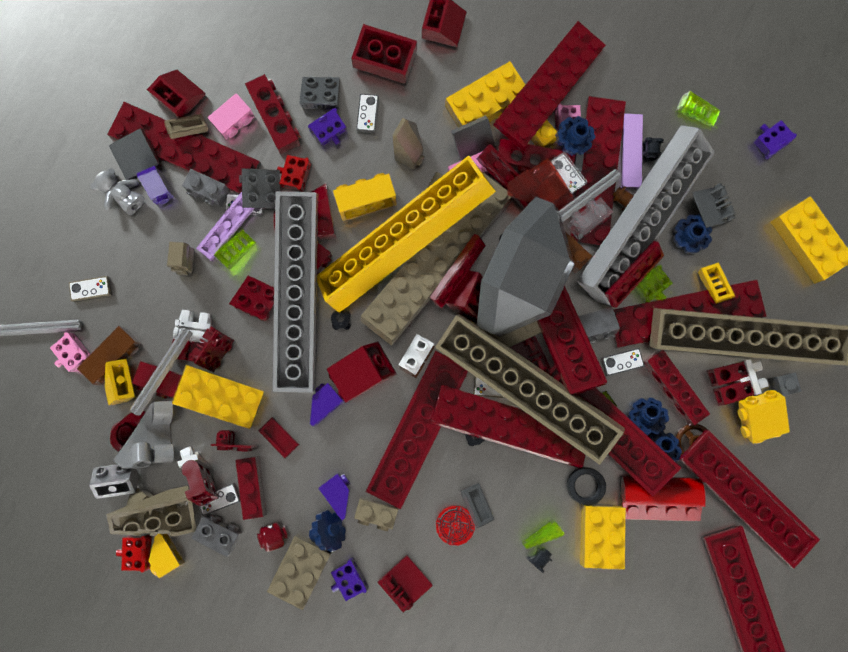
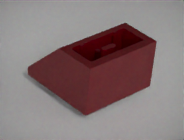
M429 0L422 26V39L458 47L467 12L452 0Z
M179 70L159 75L146 89L157 102L176 118L186 117L206 94Z

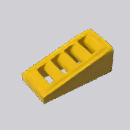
M719 262L699 270V277L716 304L735 297ZM718 279L719 281L716 283H712V281ZM722 285L723 288L715 289V287ZM724 291L727 293L726 295L720 297L718 295V293Z

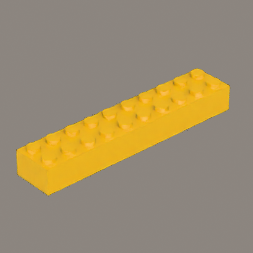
M467 156L317 275V283L325 302L340 313L496 192L472 158Z

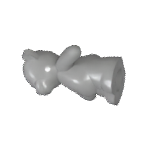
M112 168L99 173L90 187L94 191L100 190L106 193L104 208L106 210L112 208L114 199L128 215H132L143 205L144 196L128 188L139 185L138 180L130 179L118 182L114 176L115 170Z

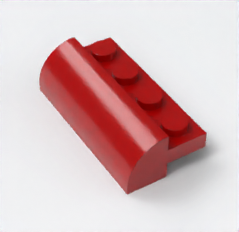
M622 476L620 495L622 497L621 506L626 508L625 519L701 521L702 507H705L706 497L704 485L700 478H671L652 496L632 476Z

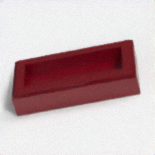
M271 417L258 430L285 459L300 445L274 417Z

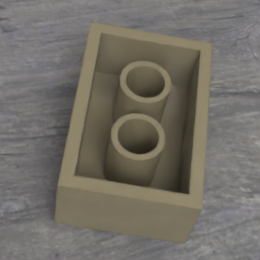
M297 533L267 592L303 610L332 552L320 550L310 539Z

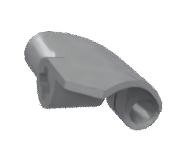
M172 400L151 402L134 432L113 461L122 469L145 468L153 463L173 462L174 450L170 440V423L173 416Z

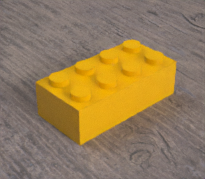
M511 61L447 97L445 99V107L458 128L485 115L490 123L503 113L525 86V83Z
M811 196L771 221V224L814 284L826 280L848 265L847 246Z
M186 365L172 404L250 429L264 391Z

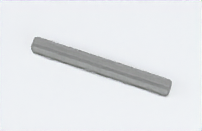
M617 169L613 170L559 211L562 222L617 182L621 177V173Z
M68 320L0 325V336L82 330V321Z
M182 328L130 408L132 413L141 415L193 333L190 330Z

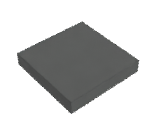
M486 115L451 131L460 161L467 156L471 157L484 151L490 144L496 149Z
M140 128L109 145L126 180L136 177L138 172L161 164L144 129Z

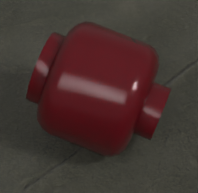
M276 522L262 526L259 533H257L259 546L266 552L282 548L285 544L284 539L288 538L285 527L281 528Z

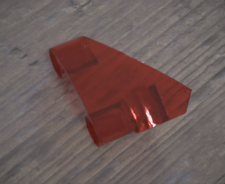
M548 158L531 170L527 169L508 182L507 196L528 203L535 197L554 203L560 211L574 200L566 183Z

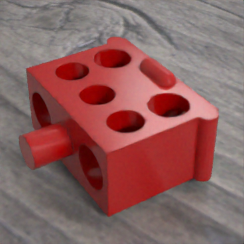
M287 155L284 168L277 167V170H280V174H282L279 184L283 188L304 192L312 166L309 158L306 157L304 159Z
M150 534L123 537L122 550L116 551V556L122 557L121 571H140L143 573L150 570Z

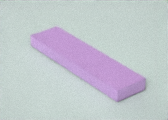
M624 114L621 188L626 186V189H639L642 184V114Z
M242 192L196 248L211 261L215 259L255 209L242 208Z

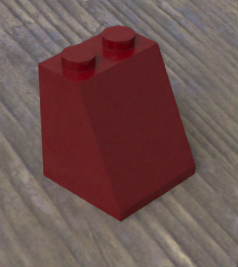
M379 341L361 346L327 368L330 380L336 385L338 394L345 403L356 399L397 375Z

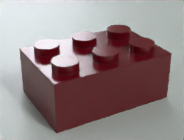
M363 24L351 57L353 68L406 84L417 52V40Z

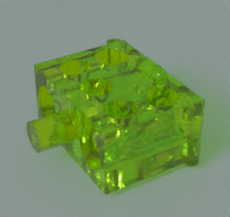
M657 265L634 290L645 303L651 302L656 297L663 301L667 298L663 291L672 285L673 282L662 270V265Z

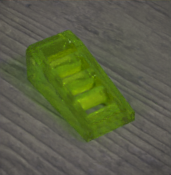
M691 91L682 96L676 109L678 112L710 127L714 125L720 112L718 108ZM708 111L711 112L709 118L706 117Z
M242 229L213 255L230 270L256 242ZM243 237L248 242V244L245 245L239 239ZM236 242L242 247L241 250L234 245ZM232 248L237 254L233 255L229 249ZM226 253L231 259L227 260L223 255Z
M551 520L522 541V544L528 549L562 537L565 534L557 522Z

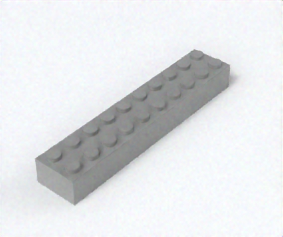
M680 126L577 280L596 302L611 307L605 292L653 241H657L715 153L700 128Z
M276 191L273 392L313 393L315 390L318 194L316 192Z

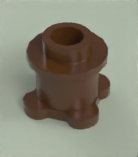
M619 186L612 195L615 197L613 201H617L623 206L622 211L625 210L634 196L625 189L626 186L623 189Z

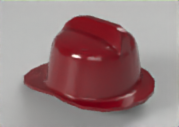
M143 411L141 415H135L131 412L121 421L114 424L110 432V443L113 449L118 452L122 449L146 411Z

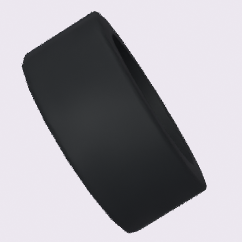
M582 467L570 474L567 480V490L574 501L590 506L597 504L603 499L606 493V482L599 471L593 468ZM581 475H591L596 479L598 490L592 497L583 498L576 492L575 482Z

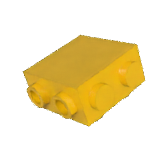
M768 390L763 394L749 396L745 400L738 401V416L742 423L740 428L741 434L753 444L761 443L773 437H780L782 434L790 432L786 399L777 391Z

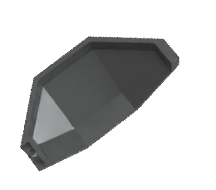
M535 197L505 228L481 281L477 327L501 337L552 314L574 266V260L561 216L554 203Z

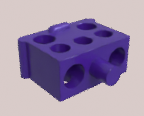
M333 108L308 125L309 132L314 134L322 147L330 141L338 145L341 143L338 136L347 131V127L337 114L336 108Z
M782 120L770 129L766 124H763L760 129L764 133L755 140L754 144L765 155V159H770L790 144L797 134L793 133Z
M351 557L348 562L331 571L336 582L331 586L333 592L340 590L345 601L362 592H367L369 586L354 558Z

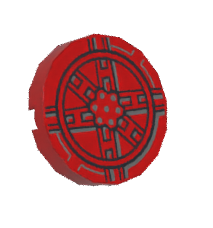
M451 505L444 508L436 520L438 536L449 545L459 546L466 543L472 538L475 531V525L469 511L461 506Z

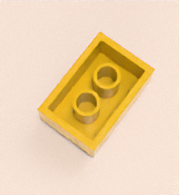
M380 173L372 179H360L355 184L349 186L343 184L336 187V190H333L342 221L397 205L396 194L389 174Z
M581 504L580 565L584 568L625 569V507Z

